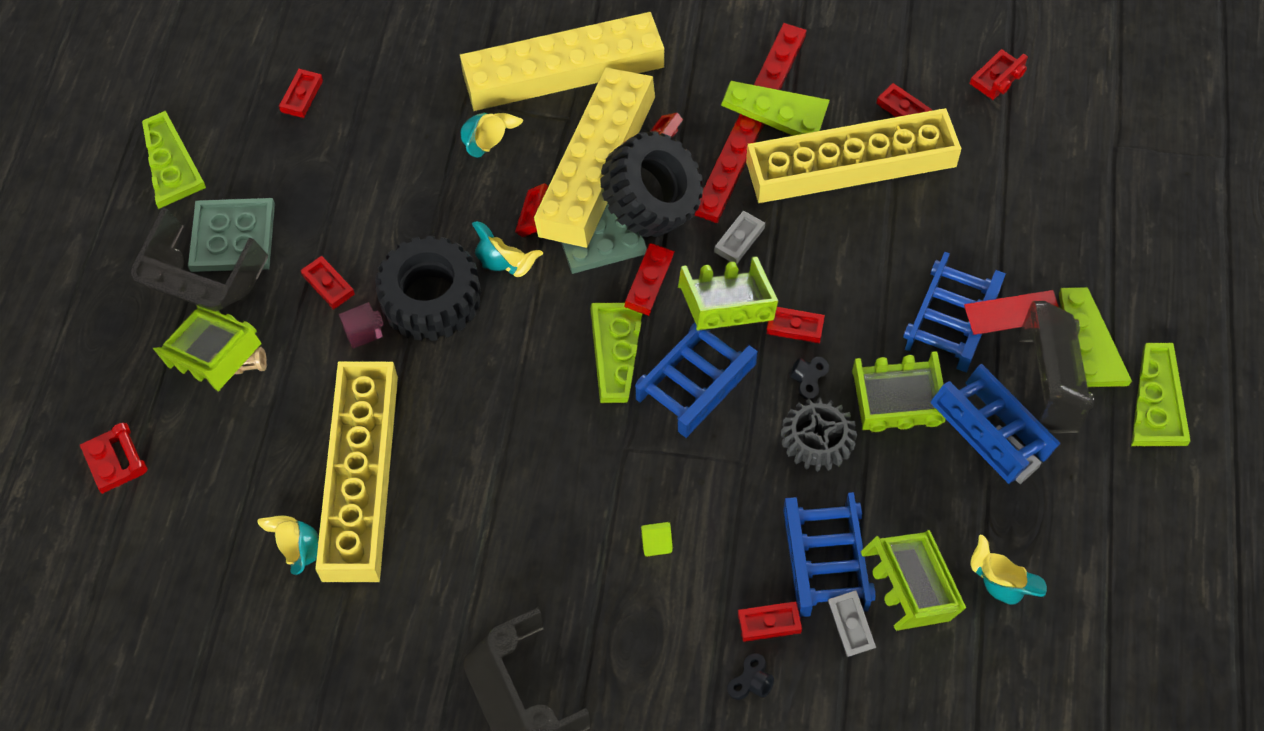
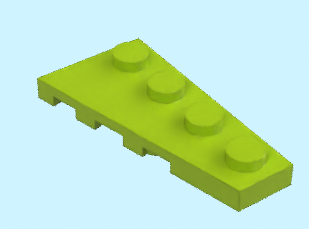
M730 81L721 106L795 136L820 131L830 100Z
M166 111L143 120L149 165L152 172V183L155 190V201L158 209L205 189L204 181Z
M1088 287L1061 288L1059 299L1074 387L1129 386L1132 380Z
M625 303L591 304L590 310L600 403H627L629 399L642 313L625 308Z
M1146 343L1142 353L1131 446H1188L1190 435L1174 344Z

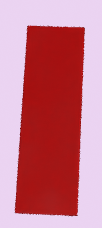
M1053 290L964 304L973 335L1063 320Z

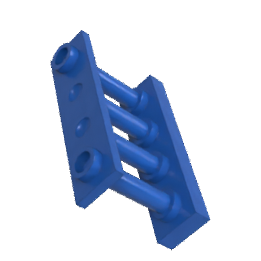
M944 252L941 261L936 260L930 275H933L934 278L914 324H908L903 338L908 339L905 350L910 351L915 340L956 354L955 357L959 358L956 369L967 373L982 334L973 335L970 322H965L930 309V303L933 297L965 308L964 304L997 299L1006 273L995 270L992 280L988 278L986 280L947 267L950 253ZM943 276L982 290L981 293L985 294L984 300L978 299L975 301L939 288L938 284L941 277ZM924 318L964 332V336L968 337L966 344L963 342L958 344L920 330Z
M695 322L690 327L689 333L648 375H642L635 385L636 400L638 402H641L649 394L678 416V432L685 438L693 432L756 365L758 352L750 345L743 352H736L713 335L710 329L697 330ZM703 340L731 361L730 365L726 370H719L692 349ZM683 358H686L713 379V383L708 388L702 389L675 369V366ZM668 376L696 397L695 402L690 407H683L658 388L657 385Z
M980 364L966 381L967 386L958 390L949 381L943 384L930 402L1008 484L1016 480L1029 464L1026 460L1027 458L1035 454L1044 462L1061 444L983 364ZM976 394L986 406L978 410L967 398ZM996 414L1006 426L997 430L987 418ZM1016 434L1026 446L1017 450L1007 438Z
M854 492L848 493L844 507L803 510V507H798L797 497L785 498L783 512L799 617H809L812 607L816 606L818 602H828V599L855 590L859 599H861L863 611H869L871 602L875 601V587L873 583L868 581L865 557L861 554L863 545L858 520L862 519L860 502H855ZM848 518L850 533L818 536L802 534L801 525L805 521ZM852 544L854 560L822 563L806 561L805 551H808L809 548ZM856 571L859 587L815 591V588H810L809 578H812L813 575Z

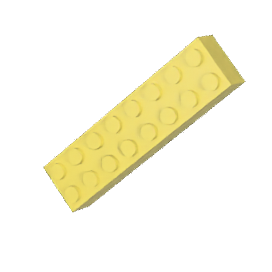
M647 12L461 54L460 59L474 111L598 83L606 67L633 73L664 68V46L652 14Z
M605 68L534 216L538 237L585 248L588 247L608 203L604 201L602 196L604 192L600 178L604 176L601 174L602 166L605 164L607 156L614 149L640 132L655 99L653 76Z
M945 108L751 143L747 146L746 163L758 203L954 168L957 167L961 146Z
M338 362L316 560V571L322 582H380L398 381L393 362Z

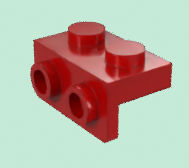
M1001 49L971 77L970 85L994 100L1000 93L1005 94L1015 79L1019 80L1027 70L1025 64L1028 56L1022 54L1016 59Z

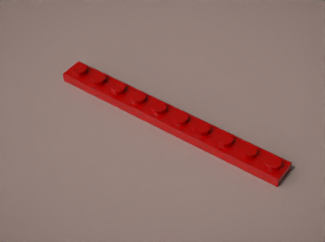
M783 23L754 83L755 86L781 90L806 37L805 29ZM739 114L703 189V195L700 198L701 204L699 209L695 211V216L718 223L746 164L748 144L756 143L764 123Z

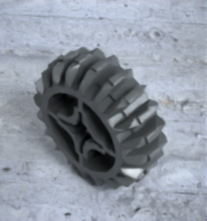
M821 398L815 404L808 399L805 406L798 402L796 409H790L788 412V418L783 420V429H781V436L784 438L782 446L783 448H788V457L795 456L794 462L796 464L802 461L805 462L804 467L806 470L810 465H815L817 472L821 469L822 465L828 471L832 469V463L839 467L842 464V459L847 460L850 457V451L854 450L857 433L854 431L855 421H850V412L842 413V404L836 408L832 407V400L827 404H823ZM810 421L809 426L803 428V431L796 432L800 425ZM836 437H841L837 445L828 449L829 442L834 441Z

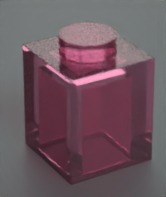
M370 303L339 314L352 349L383 337L380 326L384 325L378 310L373 312Z

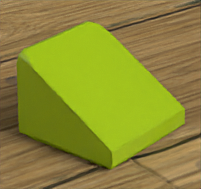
M664 522L641 526V538L645 556L672 553L670 523Z

